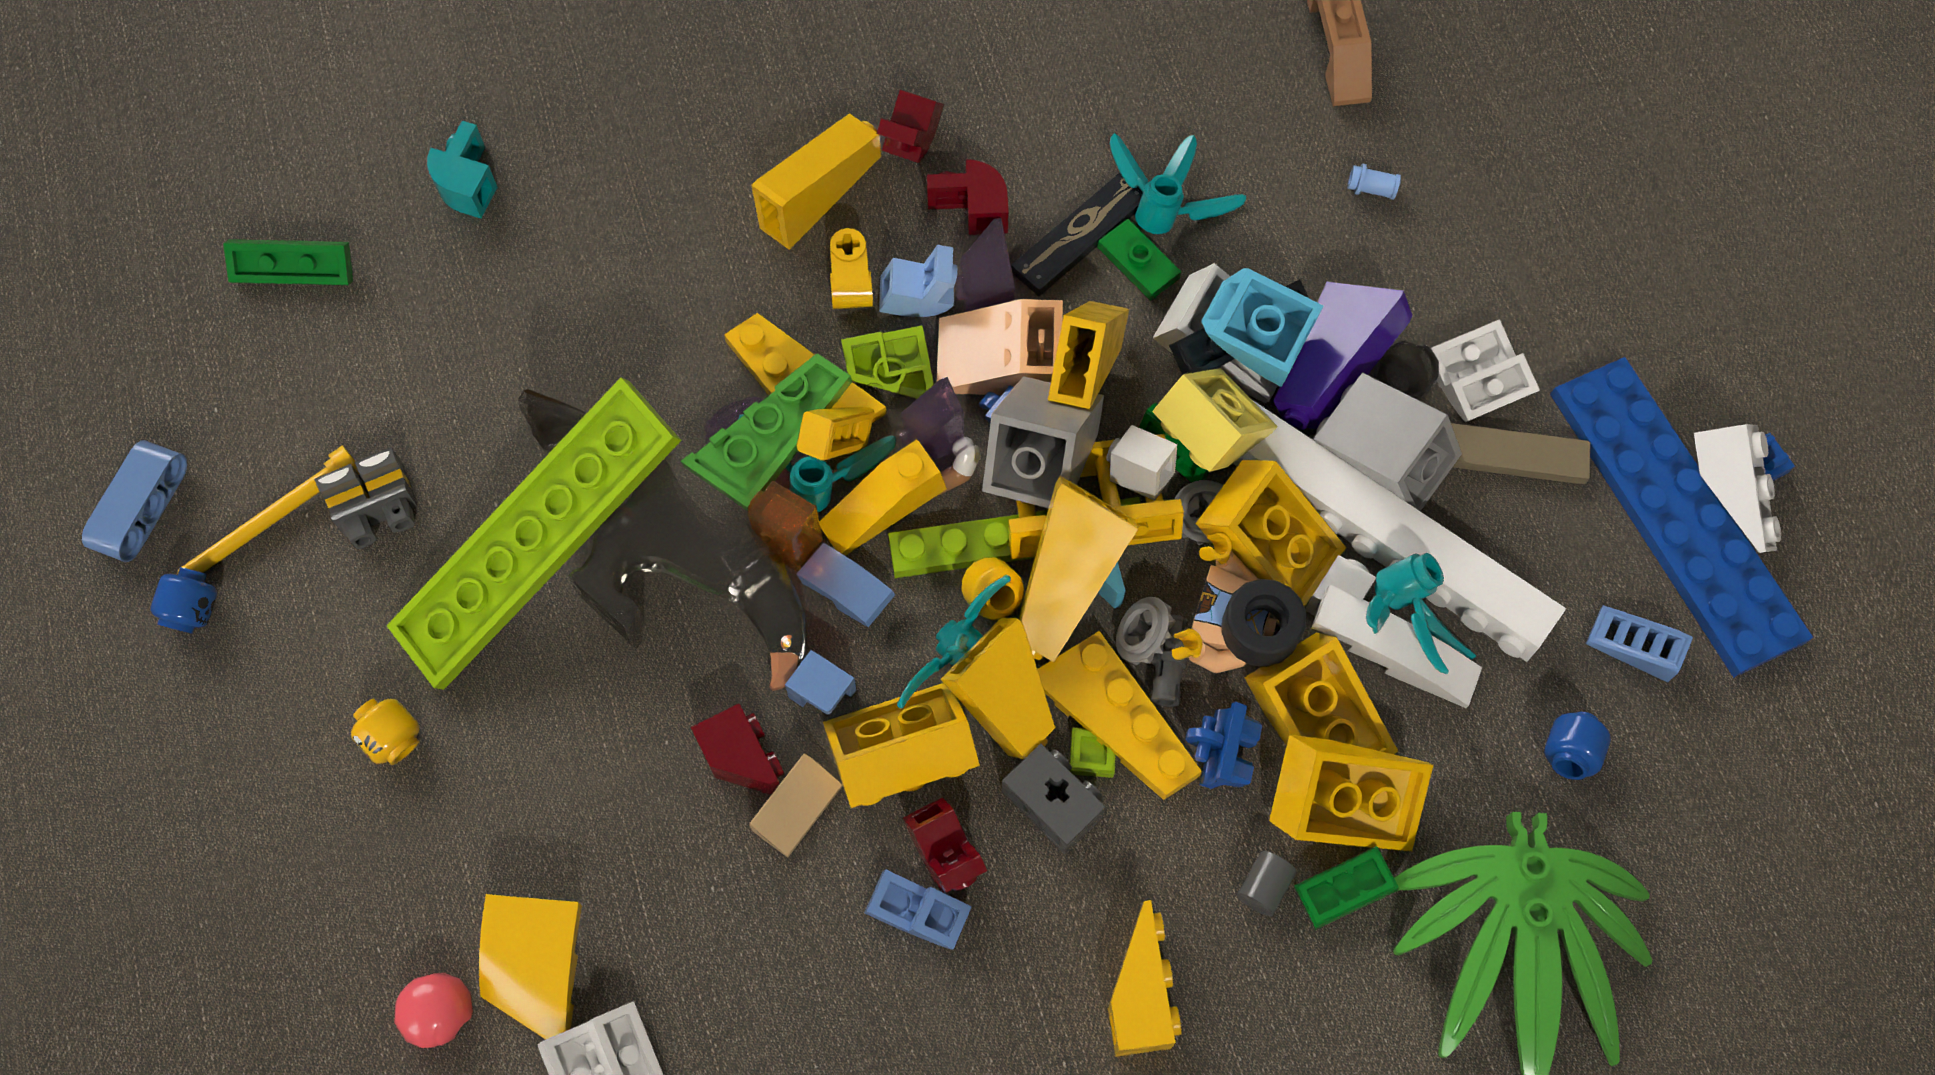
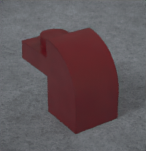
M899 90L891 120L881 118L876 134L885 136L881 151L917 163L922 161L935 136L945 104Z
M966 159V173L945 171L938 174H927L928 210L967 208L969 235L1008 234L1009 209L1007 186L1003 177L995 168L981 161Z
M943 797L902 818L918 853L940 892L944 893L952 889L961 890L967 888L977 880V876L987 871L981 855L968 842L954 809Z

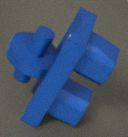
M1233 702L1231 708L1215 710L1214 717L1204 716L1201 728H1189L1187 730L1186 741L1197 747L1194 759L1204 762L1199 785L1213 789L1221 785L1243 787L1250 784L1254 770L1253 763L1237 757L1239 745L1246 748L1256 746L1260 740L1262 724L1245 715L1246 705Z

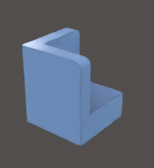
M812 650L809 651L785 684L789 699L802 707L809 702L825 714H831L845 694L852 697L856 692L854 677Z

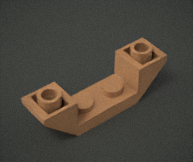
M1307 0L1310 13L1320 12L1330 52L1325 77L1332 105L1341 106L1371 102L1372 42L1361 0Z

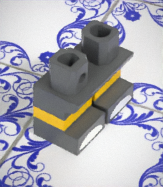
M391 447L356 461L355 464L359 474L349 464L314 479L319 492L327 503L332 521L343 535L348 537L356 549H362L374 544L377 538L372 526L387 520L393 533L402 532L415 526L412 509L416 508L417 504L404 466Z

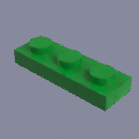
M229 239L223 243L228 282L349 285L353 282L349 242Z

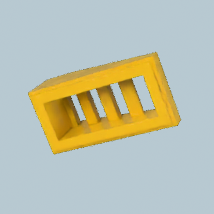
M869 407L816 409L805 412L797 441V450L824 461L867 447L875 413L874 409Z

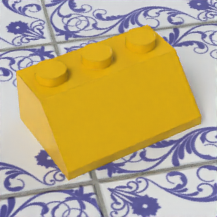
M944 683L914 692L903 709L897 706L900 699L898 697L823 722L850 808L859 805H873L884 797L902 791H915L922 788L926 783L944 777H957L964 774L968 769L980 766L968 720L956 696Z

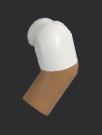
M962 437L953 443V453L956 455V458L951 467L941 471L947 489L939 495L971 479L981 457L979 447L974 445L971 438Z

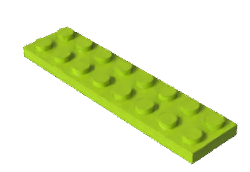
M620 377L388 623L387 628L433 688L444 690L682 441L630 381Z

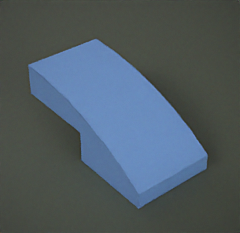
M825 543L817 549L796 574L802 584L832 600L839 611L867 627L872 624L895 596L894 592L883 582Z
M885 869L879 878L864 913L914 936L953 950L972 906L932 887L926 889Z

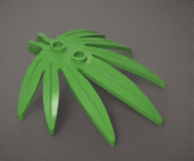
M1511 812L1506 817V827L1512 837L1510 846L1485 845L1450 851L1427 859L1394 877L1399 890L1439 887L1459 882L1472 876L1476 877L1475 880L1448 894L1418 919L1393 949L1395 955H1402L1435 940L1467 919L1488 898L1495 900V905L1479 930L1457 979L1438 1050L1440 1058L1448 1057L1455 1050L1483 1009L1501 970L1512 931L1515 935L1514 1011L1521 1075H1549L1558 1037L1562 1003V966L1557 930H1560L1578 990L1610 1066L1619 1063L1618 1023L1610 983L1596 945L1581 917L1573 907V902H1576L1589 918L1615 943L1639 963L1647 967L1652 964V958L1638 931L1626 915L1609 898L1593 886L1613 895L1644 902L1649 899L1650 895L1633 875L1606 858L1576 849L1549 848L1543 834L1547 829V813H1537L1532 818L1533 831L1527 835V829L1521 824V812Z

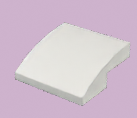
M1500 319L1423 352L1435 379L1464 422L1540 391L1524 354L1515 355Z
M634 1001L537 1044L549 1075H663Z

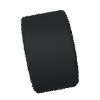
M1258 579L1245 583L1233 593L1222 617L1221 633L1227 648L1236 658L1250 665L1268 667L1283 662L1294 652L1306 629V611L1301 598L1290 587L1276 580ZM1254 610H1265L1273 614L1280 622L1279 632L1271 637L1261 636L1253 632L1247 625L1248 614Z

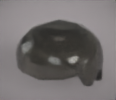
M1403 340L1390 346L1373 368V378L1420 400L1430 393L1439 378V360L1427 344L1417 345Z

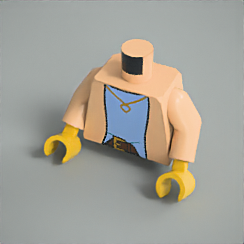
M1214 533L1207 535L1208 540L1214 544V549L1209 546L1200 548L1199 556L1205 561L1216 560V566H1210L1192 628L1174 634V638L1180 639L1184 647L1173 649L1172 657L1177 660L1189 657L1193 663L1213 673H1220L1241 668L1247 664L1236 658L1227 648L1221 633L1222 617L1233 593L1245 583L1258 580L1259 578L1231 551L1232 544L1230 538L1224 533ZM1254 610L1247 616V625L1253 632L1261 636L1271 637L1280 630L1279 620L1269 618L1270 613L1265 610Z

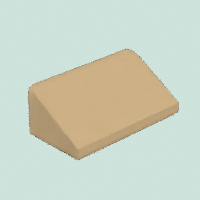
M804 753L750 822L752 832L786 857H789L843 785L814 759Z

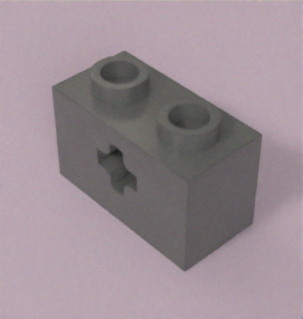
M1040 744L1002 780V793L1066 854L1103 818L1106 808L1102 804L1104 797L1089 781L1085 780L1081 783L1070 772L1072 766L1059 751L1053 749L1049 752ZM1049 790L1054 794L1060 790L1065 792L1063 802L1058 798L1050 802L1048 800Z

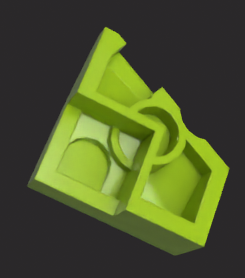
M922 325L886 333L876 332L841 339L847 372L851 375L853 382L929 403L937 402Z

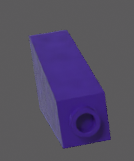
M1326 282L1317 302L1324 307L1274 399V403L1283 421L1298 430L1306 428L1317 430L1320 423L1326 417L1331 416L1339 405L1345 389L1349 385L1354 384L1362 373L1369 374L1410 323L1413 315L1403 290Z

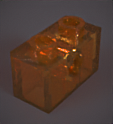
M775 481L770 483L765 492L762 490L757 492L748 507V517L757 548L769 555L782 553L785 565L798 572L823 540L817 507Z

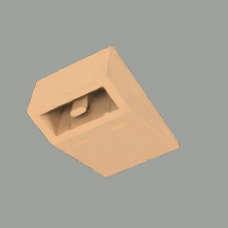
M1020 299L939 318L936 393L986 395L988 392H993L997 395H1002L1009 385L1015 387L1023 376L1051 383L1062 326L1063 300Z

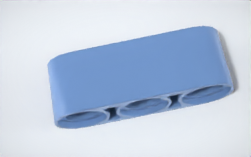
M146 440L136 443L88 519L82 533L84 547L123 562L133 560L142 549L186 473L187 459L185 455Z

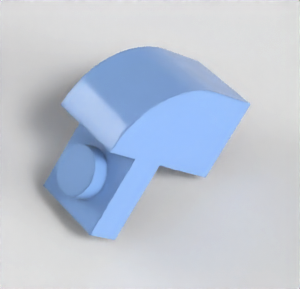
M937 244L924 264L892 258L880 276L879 312L904 317H930L944 313L954 306V285L958 272L957 265L953 264V248Z

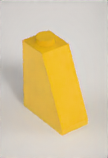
M1000 618L941 678V681L1008 756L1025 759L1040 744L1044 747L1048 742L1046 737L1055 729V725L1024 625L1018 618Z

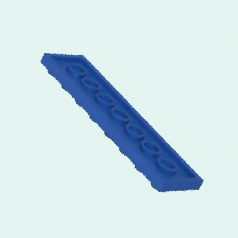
M1625 357L1554 388L1550 396L1578 439L1590 442L1591 459L1733 678L1800 647L1813 638L1738 524L1701 477L1699 466Z

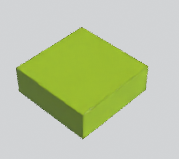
M1072 728L1069 762L1072 769L1070 772L1073 775L1113 778L1116 754L1104 744L1101 745L1096 741L1097 737L1087 729Z

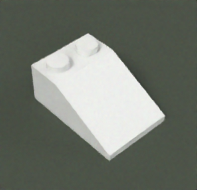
M1215 263L1190 274L1153 339L1171 352L1168 345L1204 328L1201 321L1222 282L1230 276ZM1236 359L1219 367L1246 394L1264 403L1270 401L1278 386Z

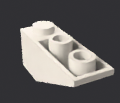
M1744 424L1694 433L1701 477L1759 553L1777 551L1776 542L1781 540V528L1778 518L1776 516L1772 517L1769 500L1774 499L1775 489L1771 475L1765 474L1763 457L1768 456V443L1764 432H1759L1758 425Z

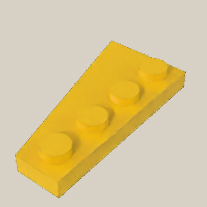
M758 313L724 334L726 343L768 395L775 391L777 384L815 355ZM853 382L832 407L872 408L875 412L872 423L887 414L885 405Z
M1100 631L1059 655L1054 662L1050 661L1037 669L1044 693L1055 702V706L1066 716L1073 717L1085 729L1097 737L1096 741L1110 748L1121 759L1120 763L1163 800L1200 777L1202 770Z

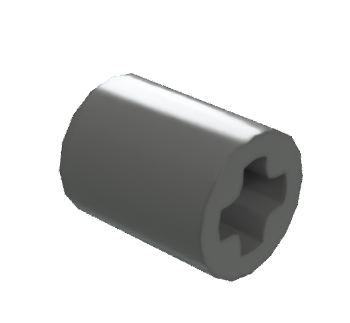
M1261 851L1236 896L1242 903L1256 912L1266 916H1273L1297 871L1292 864L1280 856L1268 851Z

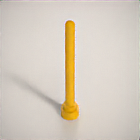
M343 445L328 455L330 459L324 463L325 468L182 567L204 573L318 494L319 489L314 480L315 478L349 464L359 474L355 464L356 461Z

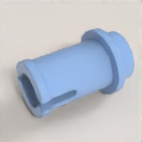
M1362 163L1360 167H1352L1347 189L1354 190L1356 195H1359L1361 191L1394 200L1398 192L1401 175L1367 169V164Z

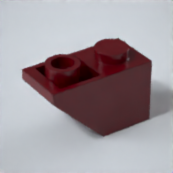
M739 703L690 727L715 778L770 795L780 785L777 778L785 775L773 751L767 754L764 753L758 740L765 737V734L755 714L751 713L746 716Z

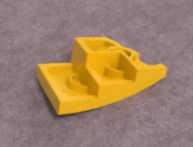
M486 894L479 948L480 997L545 1040L570 1030L574 1005L571 1004V997L578 960L575 947L582 905L579 902Z

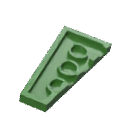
M815 354L777 384L773 393L759 404L757 401L743 411L744 416L726 430L724 428L720 429L709 438L710 442L695 454L691 452L680 462L687 470L748 512H751L798 452L797 441L803 414L816 409H832L852 383L851 375L821 355Z

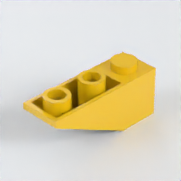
M1151 900L1144 901L1140 909L1108 1007L1115 1057L1171 1049L1176 1043L1175 1036L1181 1035L1177 1006L1169 1007L1166 989L1173 987L1171 965L1169 959L1161 960L1158 941L1165 940L1163 919L1160 912L1153 913Z

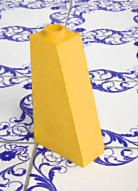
M849 113L758 178L751 186L760 229L790 250L881 157L880 135L876 134V128L867 121L861 122Z
M1089 301L1064 314L1048 400L1087 409L1092 407L1122 349L1129 314L1128 308Z
M1061 475L1055 483L1018 618L1024 625L1034 659L1041 660L1044 656L1052 662L1056 660L1138 530L1136 521Z

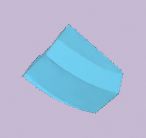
M1243 268L1222 282L1201 322L1207 335L1229 355L1260 376L1282 387L1324 306L1249 268Z

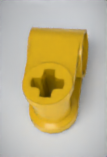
M841 229L834 233L830 240L833 309L873 307L871 271L868 270L865 238L855 229Z

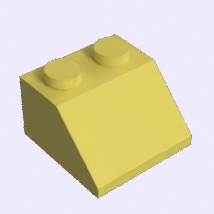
M1221 368L1183 374L1152 411L1162 421V429L1169 436L1179 439L1190 451L1189 456L1192 461L1209 472L1229 467L1278 427Z

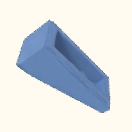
M1603 605L1597 615L1586 645L1668 683L1680 671L1693 637L1674 628ZM1611 623L1619 626L1613 640L1605 638ZM1628 631L1635 633L1630 646L1623 644ZM1645 639L1652 641L1649 652L1641 650ZM1663 647L1670 650L1667 659L1660 657Z

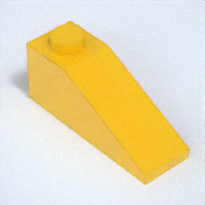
M918 439L881 462L818 522V525L834 549L846 556L947 488L940 470Z

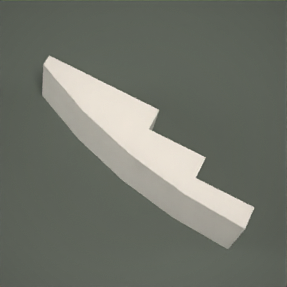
M1332 585L1328 586L1312 624V629L1337 637L1338 640L1350 645L1349 652L1386 667L1384 674L1464 708L1469 706L1482 669L1481 666L1432 636L1437 651L1449 670L1448 674L1439 672L1426 657L1411 623L1390 613L1381 630L1374 634L1373 628L1366 621V611L1370 602Z

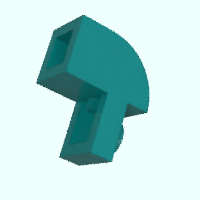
M461 121L455 134L450 135L448 138L445 152L430 148L427 156V168L444 203L458 212L482 218L497 189V184L489 165L478 162L486 147L477 125Z

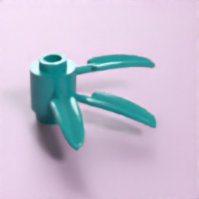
M1115 133L1110 138L1111 153L1123 178L1131 188L1139 186L1143 192L1135 218L1138 225L1149 233L1164 234L1169 232L1174 225L1177 215L1189 214L1192 220L1212 218L1234 211L1246 201V195L1237 194L1188 202L1185 204V207H1180L1183 201L1181 185L1189 172L1197 147V140L1194 135L1188 136L1180 144L1164 173L1155 176L1149 182L1122 139Z
M892 435L886 436L839 462L836 466L837 471L832 473L830 466L825 461L812 456L804 457L794 465L789 462L785 469L790 472L789 498L792 505L804 513L822 511L831 500L832 483L841 477L845 481H853L872 469L895 448L896 437Z
M1415 553L1377 573L1374 586L1376 596L1373 597L1368 605L1366 621L1373 628V633L1377 634L1390 616L1389 606L1394 610H1400L1413 604L1416 613L1412 614L1411 621L1421 648L1436 670L1448 674L1449 670L1437 651L1432 635L1469 659L1475 658L1476 655L1444 626L1422 600L1437 591V587L1444 582V576L1439 563L1431 554L1424 553L1419 555Z
M1004 575L990 584L973 600L964 613L966 619L958 623L955 620H951L941 628L936 635V639L939 641L936 651L942 658L936 657L932 659L911 679L897 703L898 708H904L913 693L929 676L942 669L948 663L953 667L983 637L973 626V623L986 602L1000 588L1011 581L1009 575Z

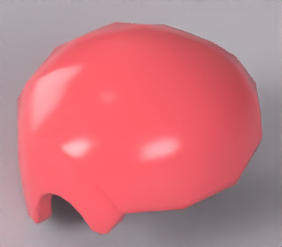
M435 973L418 977L407 984L399 994L395 1003L394 1023L408 1043L420 1048L442 1046L455 1039L460 1028L471 1019L473 1012L471 992L461 979L446 973Z

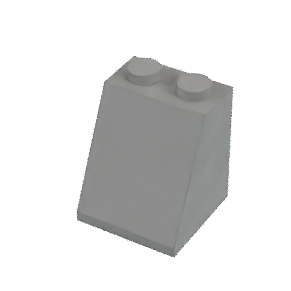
M1364 373L1359 376L1354 384L1349 385L1345 389L1339 405L1330 417H1326L1320 423L1314 437L1315 442L1419 511L1422 510L1462 455L1447 414Z
M1023 376L992 413L982 492L1049 508L1055 483L1060 475L1076 485L1079 481L1098 435L1104 395L1098 394L1090 409L1048 400L1050 382Z

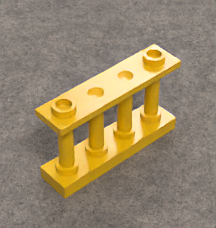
M1159 434V435H1157V436H1159V437L1165 439V435H1164V434ZM1114 440L1094 442L1080 477L1097 475L1102 500L1136 521L1138 530L1128 545L1182 539L1184 510L1181 499L1164 501L1161 492L1155 501L1145 497L1146 503L1121 506L1117 484L1110 481V462L1107 461V454ZM1016 500L1019 518L1009 519L1011 559L1035 557L1047 515L1036 516L1034 504Z

